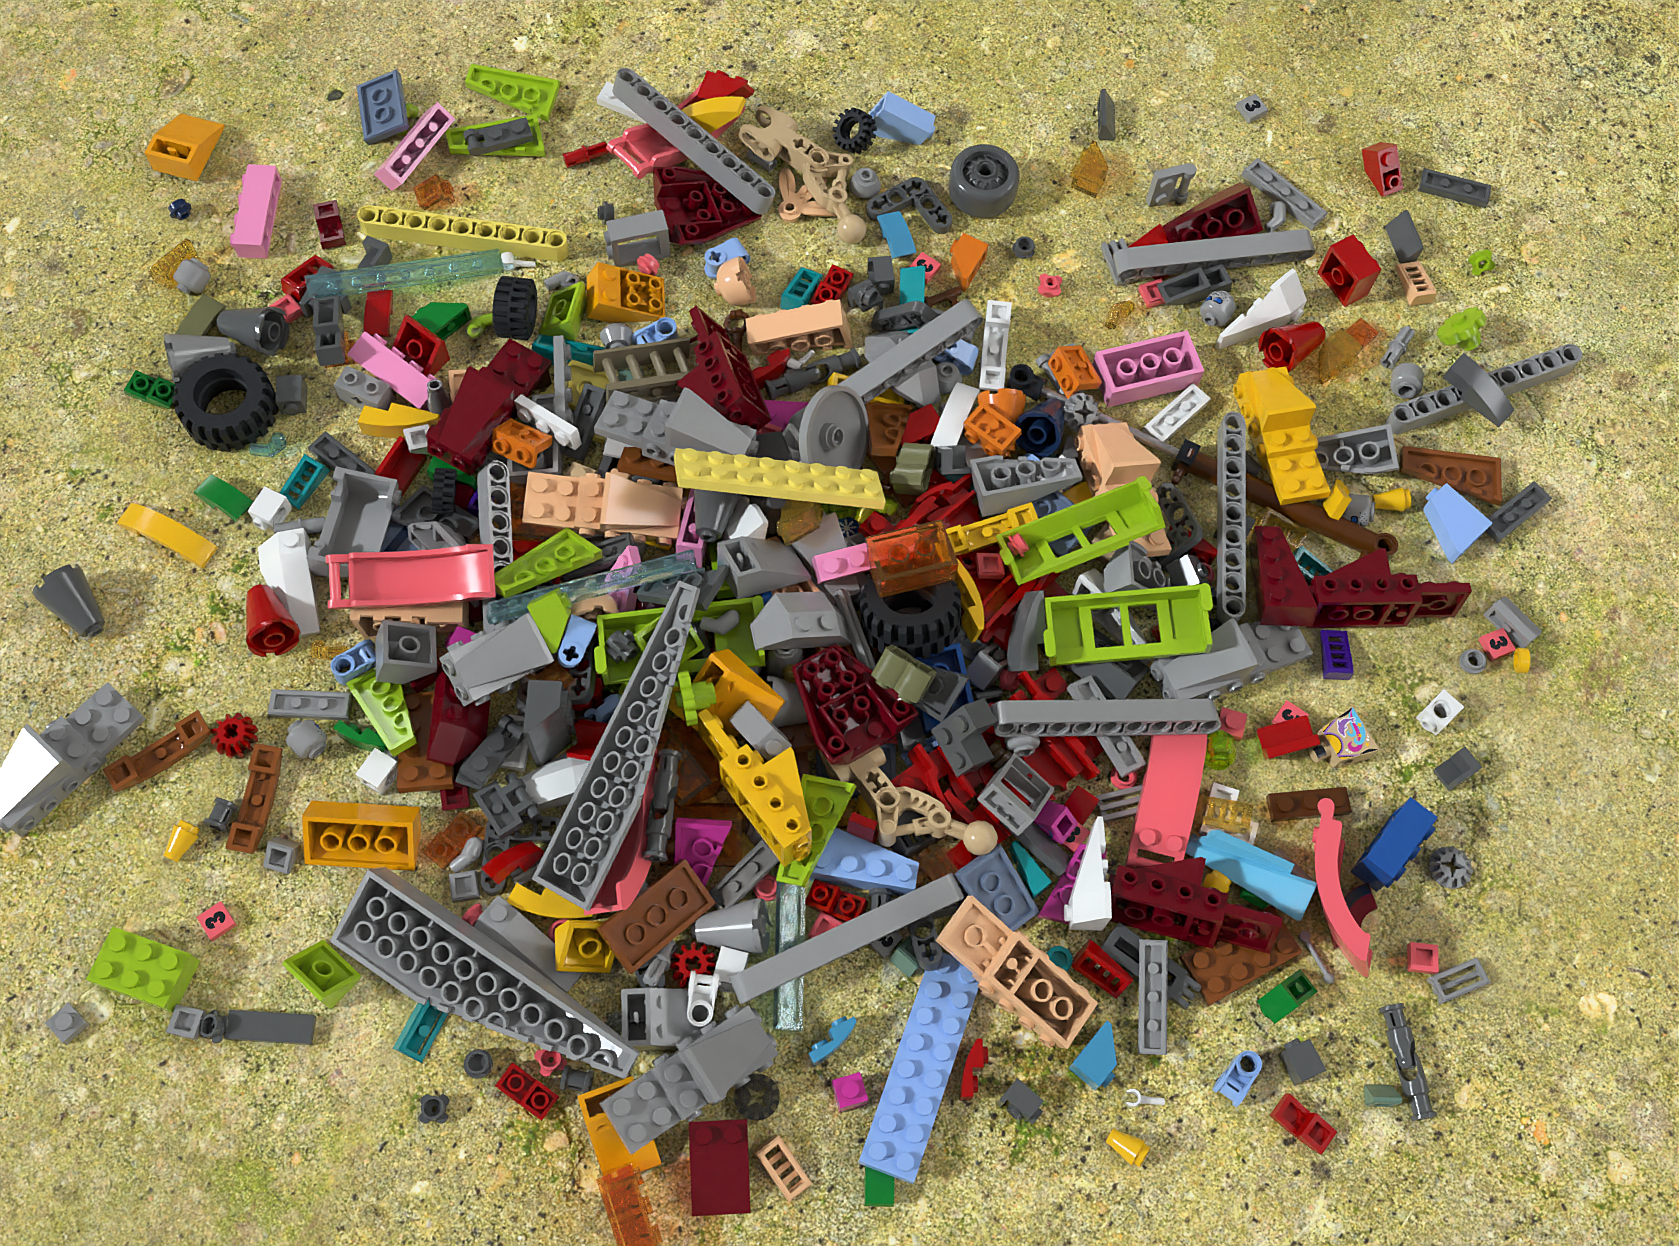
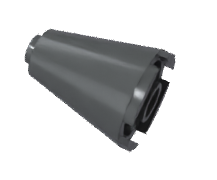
M273 306L224 310L217 318V326L222 334L268 356L277 355L275 352L278 349L283 350L289 338L290 329L289 323L285 322L284 316H287L281 308Z
M694 489L696 534L700 536L701 540L714 542L722 537L742 494Z
M69 564L54 570L43 578L45 583L40 588L37 584L33 588L32 594L80 636L92 638L103 631L104 618L84 571L79 564H75V568H72Z

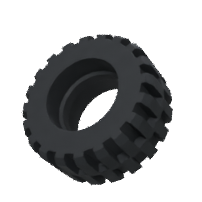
M216 353L211 358L205 356L201 358V362L191 364L189 366L190 370L188 372L184 371L179 377L181 383L177 382L174 392L176 395L173 396V405L179 420L190 437L194 438L195 442L201 446L206 445L208 449L214 451L220 448L222 452H230L231 448L241 450L245 448L244 445L249 443L251 445L258 442V437H264L269 432L267 428L268 426H273L276 420L274 415L278 413V406L275 402L276 393L262 367L247 356H241L240 358L237 353H228V355ZM229 390L247 392L244 401L235 410L220 415L206 413L209 403L218 394Z
M904 562L899 563V566H888L885 568V571L882 572L880 570L875 573L873 579L870 578L861 591V626L868 642L875 649L878 647V651L881 653L884 652L886 647L894 645L910 654L914 659L916 657H922V659L929 658L932 653L937 655L944 650V646L949 647L960 632V589L943 570L938 571L935 566L929 564L928 566H923L922 563L914 562V564ZM906 607H918L927 610L918 614L895 612Z

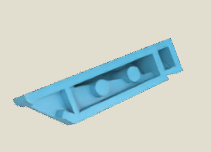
M1220 830L1209 831L1206 836L1201 837L1191 834L1185 853L1193 858H1206V866L1221 872L1234 883L1295 920H1302L1317 883L1292 875L1291 872L1295 864Z

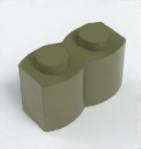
M904 443L901 450L897 452V465L890 473V484L893 485L894 491L897 494L922 495L928 490L930 475L935 467L934 446L930 444Z
M890 645L884 650L871 675L876 679V683L885 689L892 688L899 693L898 697L909 704L914 702L917 704L923 699L937 672L921 661L914 659L904 650Z

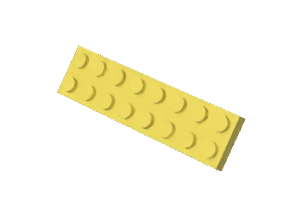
M675 448L674 463L678 487L881 510L884 509L886 503L878 473L870 469L859 470L845 466H825L820 463L808 464L799 463L794 460L782 461L773 460L769 457L756 458L743 454L730 455L717 451L705 452L696 451L692 448Z

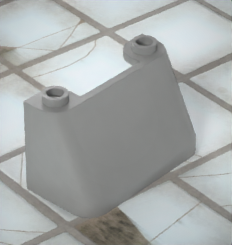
M341 467L335 468L332 478L338 484L335 485L334 491H331L332 501L319 541L315 540V547L310 546L306 557L312 575L329 577V565L326 564V555L349 554L353 552H381L391 520V514L395 505L400 504L402 490H398V481L396 479ZM340 564V577H348V564Z

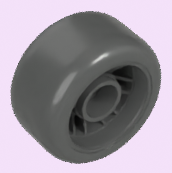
M989 144L970 146L961 151L951 165L948 182L950 198L959 210L969 216L976 218L998 216L1010 208L1016 198L1020 179L1019 168L1014 158L1000 147Z

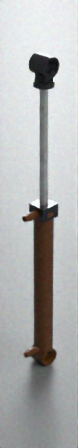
M1017 364L1011 369L1007 383L1008 389L1021 390L1023 395L1026 394L1027 397L1038 402L1041 396L1047 399H1059L1064 405L1068 400L1066 396L1047 388L1048 380L1035 375L1028 365ZM1083 408L1079 411H1075L1084 416L1089 414V412L1083 410ZM1103 413L1098 416L1097 420L1101 424L1111 422L1122 423ZM1128 426L1135 440L1175 458L1171 470L1175 471L1171 480L1173 485H1178L1183 476H1187L1190 473L1217 486V458L1200 451V445L1185 439L1181 448L1178 449ZM1228 470V472L1235 474L1234 471ZM1246 472V500L1359 552L1360 556L1358 559L1381 547L1386 548L1389 562L1398 550V541L1393 535L1389 533L1378 534L1344 517H1341L1339 520L1333 519L1324 508L1309 501L1280 505L1273 484Z

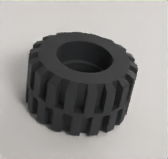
M501 276L496 285L493 299L492 319L495 333L500 338L529 340L534 331L537 316V288L533 279Z

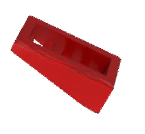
M317 255L312 256L281 279L283 293L286 295L289 293L299 303L318 272L313 267L320 268L325 266L333 269V265Z
M1091 939L1074 956L1071 967L1116 999L1133 982V978ZM1097 963L1101 965L1098 969L1094 967ZM1108 970L1110 974L1107 977L1103 976V974ZM1117 977L1120 980L1114 986L1111 982Z

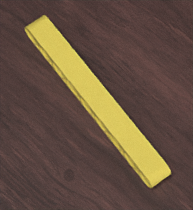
M373 205L363 206L357 212L363 233L370 237L497 254L511 252L513 256L550 261H563L569 255L567 237L560 230Z

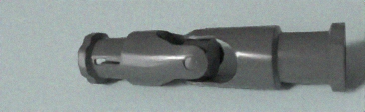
M853 347L850 348L849 352L837 356L834 354L808 364L804 367L805 370H791L783 373V376L771 381L768 379L764 380L765 390L770 400H776V397L788 392L793 394L801 391L809 384L816 385L825 382L833 372L843 374L844 371L852 368L859 369L862 367L861 359ZM818 364H823L826 368V374L821 379V372L816 367Z
M661 749L657 753L659 765L658 772L654 773V796L651 800L646 827V836H648L646 851L642 854L643 859L651 862L660 863L668 859L665 853L667 839L671 838L675 806L674 799L679 781V775H677L678 762L682 759V753L672 749ZM656 812L665 815L661 819H655Z
M1398 1003L1379 1008V1011L1384 1015L1388 1028L1386 1035L1389 1045L1396 1054L1395 1065L1400 1083L1413 1113L1411 1120L1414 1122L1437 1117V1113L1432 1110L1428 1093L1430 1090L1420 1057L1415 1052L1414 1036L1411 1027L1407 1026L1403 1013L1404 1003ZM1417 1066L1416 1078L1412 1081L1408 1080L1403 1073V1069H1414Z

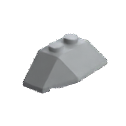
M881 331L866 336V359L872 362L909 337L910 334L907 331ZM931 360L890 387L895 393L906 400L916 403V406L919 408L929 404L935 405L941 401L936 365Z
M437 521L411 523L408 525V538L418 550L449 548L467 544L459 532L455 533L449 526ZM480 600L469 601L475 608L480 604Z
M822 591L775 593L750 625L755 651L830 647L834 644L848 646L852 644L845 617Z

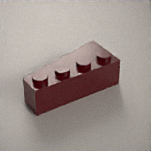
M1255 526L1249 543L1259 624L1311 627L1318 606L1281 527Z

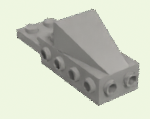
M685 387L677 403L661 399L659 404L614 390L594 426L595 434L642 449L643 456L675 466V448H692L696 451H717L722 454H743L752 457L756 455L759 447V441H756L757 430L747 425L728 421L693 391Z
M809 502L810 507L781 528L775 535L781 542L790 543L811 576L813 583L828 597L837 609L838 606L834 598V592L847 588L855 609L859 610L861 591L864 589L866 582L871 578L869 574L861 573L822 584L817 583L811 559L816 555L847 548L850 545L847 539L843 537L835 512L826 515L825 511L821 512L816 502Z
M529 610L516 616L517 620L512 623L507 619L493 626L495 629L493 632L487 634L483 630L470 637L472 641L467 644H463L461 640L448 646L449 652L439 658L443 670L449 677L456 696L461 700L463 706L473 702L478 706L491 699L489 694L498 691L499 695L513 689L512 683L521 680L522 684L536 678L535 672L543 669L547 673L559 667L557 660L558 651L551 654ZM571 649L568 652L563 651V654L566 657L570 656Z
M1233 618L1211 632L1213 644L1209 653L1155 658L1149 669L1164 699L1215 700L1222 694L1227 692L1234 693L1247 684H1257L1266 679V674L1308 659L1313 655V652L1298 626L1260 625L1259 621L1252 624L1247 622L1238 626Z
M107 682L66 719L60 716L57 720L50 722L41 734H38L26 724L0 769V827L6 833L12 830L21 837L26 835L108 760L105 756L144 722L146 718Z
M738 1004L723 1013L725 1016L723 1020L717 1024L713 1020L700 1029L702 1034L692 1039L689 1036L676 1045L678 1050L671 1055L665 1052L652 1061L653 1067L599 1103L629 1154L635 1153L681 1120L687 1119L688 1122L694 1120L703 1113L701 1109L708 1103H711L712 1106L727 1097L726 1093L732 1086L736 1089L740 1088L751 1080L748 1075L756 1070L761 1073L774 1064L772 1059L779 1055L775 1049L777 1043L770 1033H765L760 1025L762 1019L754 1008L751 1009L749 1005L740 1008Z

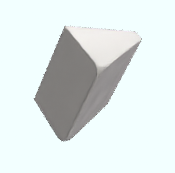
M274 837L269 840L263 867L290 874L301 843L281 837Z

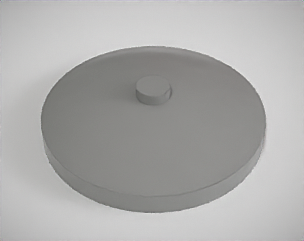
M830 385L822 388L812 397L804 411L799 430V453L802 463H820L825 466L834 467L845 466L851 469L861 468L868 448L869 421L865 405L853 389L846 386Z

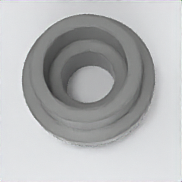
M1468 649L1461 654L1459 664L1465 672L1478 674L1484 670L1486 658L1481 651ZM1468 660H1473L1475 666L1472 665Z

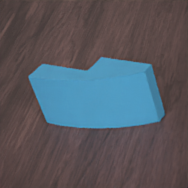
M900 211L877 216L882 238L887 239L892 259L911 256L917 253L909 228Z
M844 1016L831 1023L833 1028L829 1029L828 1032L831 1042L828 1043L825 1039L811 1047L812 1051L809 1052L808 1058L813 1068L832 1056L846 1042L856 1027L857 1021L855 1017L847 1019Z

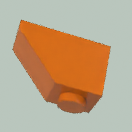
M965 233L962 234L959 241L955 240L950 248V253H952L951 266L958 285L963 292H966L985 261L989 244Z

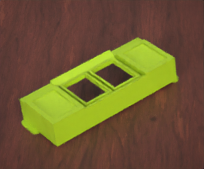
M1139 476L1133 482L996 535L1001 549L999 554L1004 564L1008 566L1016 583L1021 585L1051 572L1059 573L1130 545V541L1163 529L1166 526L1160 506L1149 492L1152 489L1151 483L1146 476ZM1107 520L1116 535L1090 545L1082 529ZM1019 533L1027 543L1030 550L1024 553V557H1021L1019 554L1014 556L1008 548L1007 543L1010 541V535L1014 536ZM1073 533L1082 548L1056 558L1048 543Z
M1203 583L1199 585L1046 597L1044 599L1046 630L1043 636L1045 654L1050 659V666L1209 653L1213 644L1208 611L1213 608L1210 585ZM1156 605L1161 642L1132 645L1128 607ZM1119 608L1124 646L1095 648L1091 610Z
M761 596L711 602L706 611H694L691 623L701 622L703 616L717 620L728 610H736L740 615L738 625L724 635L714 633L716 652L730 649L749 668L765 666L764 650L755 651L750 627L751 623L764 608ZM665 607L597 615L599 646L594 649L595 668L598 674H602L604 685L629 682L642 656L638 652L632 661L625 663L621 660L617 664L606 652L609 649L606 645L609 637L618 630L625 633L629 629L635 634L661 616ZM708 658L687 660L679 666L678 672L688 670L690 676H695Z

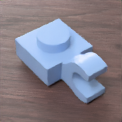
M612 694L604 699V704L597 709L587 710L584 714L585 718L596 716L597 722L606 723L611 719L622 695Z

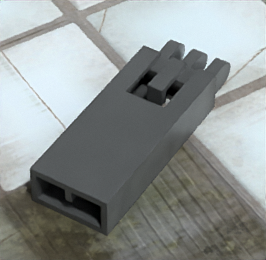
M1119 922L1101 948L1133 980L1139 983V939L1142 938ZM1168 958V974L1172 976V979H1167V1002L1171 1000L1182 1009L1187 1010L1190 1004L1181 997L1184 996L1188 1000L1193 1001L1196 995L1187 988L1190 987L1192 990L1199 992L1202 987L1187 976L1188 971Z

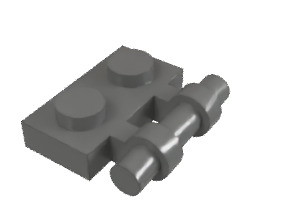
M514 772L506 775L505 779L508 784L503 788L495 780L473 794L501 840L525 826L520 818L522 815L528 814L532 821L537 820L541 816L537 809L538 804L536 800L528 795L525 790V783L522 779H518ZM512 795H516L520 801L514 807L508 799Z

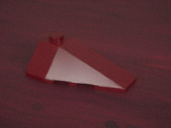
M1241 182L1216 193L1163 225L1168 243L1251 235L1264 230L1251 189Z

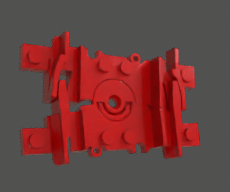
M934 467L930 475L928 490L915 499L908 514L909 518L900 520L894 526L874 511L859 526L857 531L871 542L916 530L923 556L919 559L908 561L907 564L918 562L922 563L923 566H928L925 555L932 543H939L937 537L930 538L936 532L958 525L963 527L985 519L978 516L981 511L979 506H975L971 502L976 492L974 490L968 492L971 487L972 474L967 473L961 479L952 483L942 474L936 472ZM999 544L956 555L955 557L973 579L982 601L984 629L977 639L982 643H987L994 637L993 642L1005 652H1008L1009 636L1014 617L1026 592L1044 590V599L1046 597L1070 596L1054 581L1061 575V572L1055 573L1054 571L1018 585L1008 566L1004 564L1005 575L1003 580L978 579L976 554H999L1001 550ZM968 559L971 565L965 564L962 560ZM961 606V610H962V612H961V617H962L963 614H964V610H963V608H962V606Z
M1055 667L1035 681H1033L1026 670L1017 676L1020 683L1031 696L1030 700H1054L1067 691L1068 685ZM1021 689L1006 701L1029 699ZM993 726L981 734L988 747L996 739H999L1002 747L1007 750L1004 737L997 736ZM1096 736L1039 737L1040 744L1033 754L1020 757L1052 787L1056 786L1061 792L1067 790V783L1078 774L1084 780L1089 781L1101 773L1092 760L1104 748ZM919 743L908 752V758L913 765L891 780L895 788L905 786L937 799L945 806V809L954 820L969 825L977 820L990 823L997 833L998 844L1011 835L1000 823V820L977 800L983 789L975 797L976 807L971 812L964 805V803L976 795V792L973 790L981 783L986 787L995 773L990 769L989 763H986L978 770L957 777L940 746L928 754ZM944 778L950 786L943 793L938 783V780ZM1003 778L1001 780L1028 807L1031 805V802L1006 779ZM1051 794L1048 800L1054 801L1056 797ZM961 840L942 859L956 873L980 855H974L969 852L963 840Z

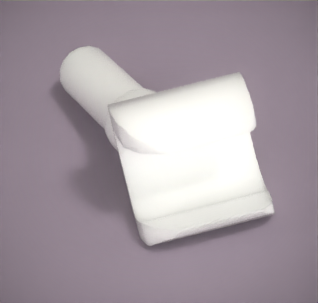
M511 252L501 254L502 267L506 271H512L519 266L535 268V262L514 260Z
M810 350L799 361L790 358L787 362L788 368L786 372L802 370L805 362L815 355L814 350Z
M1136 1089L1126 1091V1094H1135L1138 1097L1136 1103L1126 1102L1129 1108H1136L1140 1104H1165L1164 1098L1147 1097L1141 1095Z

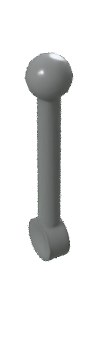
M1302 931L1298 935L1299 940L1308 947L1324 974V981L1328 984L1333 983L1335 980L1334 975L1328 972L1310 941V933Z

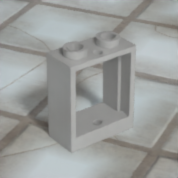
M663 210L606 221L607 231L603 232L606 243L605 247L608 260L613 259L615 266L624 267L637 264V259L645 254L652 255L656 260L671 257L668 227ZM656 235L655 238L618 245V243Z
M1014 753L996 771L977 800L1019 836L1036 819L1053 793L1054 788ZM1003 778L1031 802L1029 807L1001 782Z

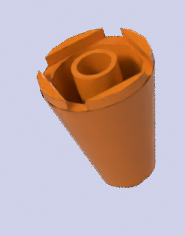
M1000 388L996 394H990V390H986L977 395L978 406L982 402L986 403L1015 425L1019 416L1024 413L1026 394L1023 395L1021 390ZM1016 442L1005 452L1004 459H1009L1010 455L1015 454Z

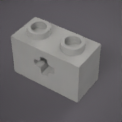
M349 366L345 367L334 384L340 400L362 410L364 405L388 411L391 402L394 403L396 400L389 384Z

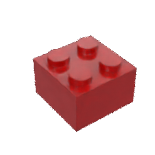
M1352 234L1329 247L1317 273L1342 305L1347 307L1369 294L1382 269L1379 263L1365 249L1364 244Z

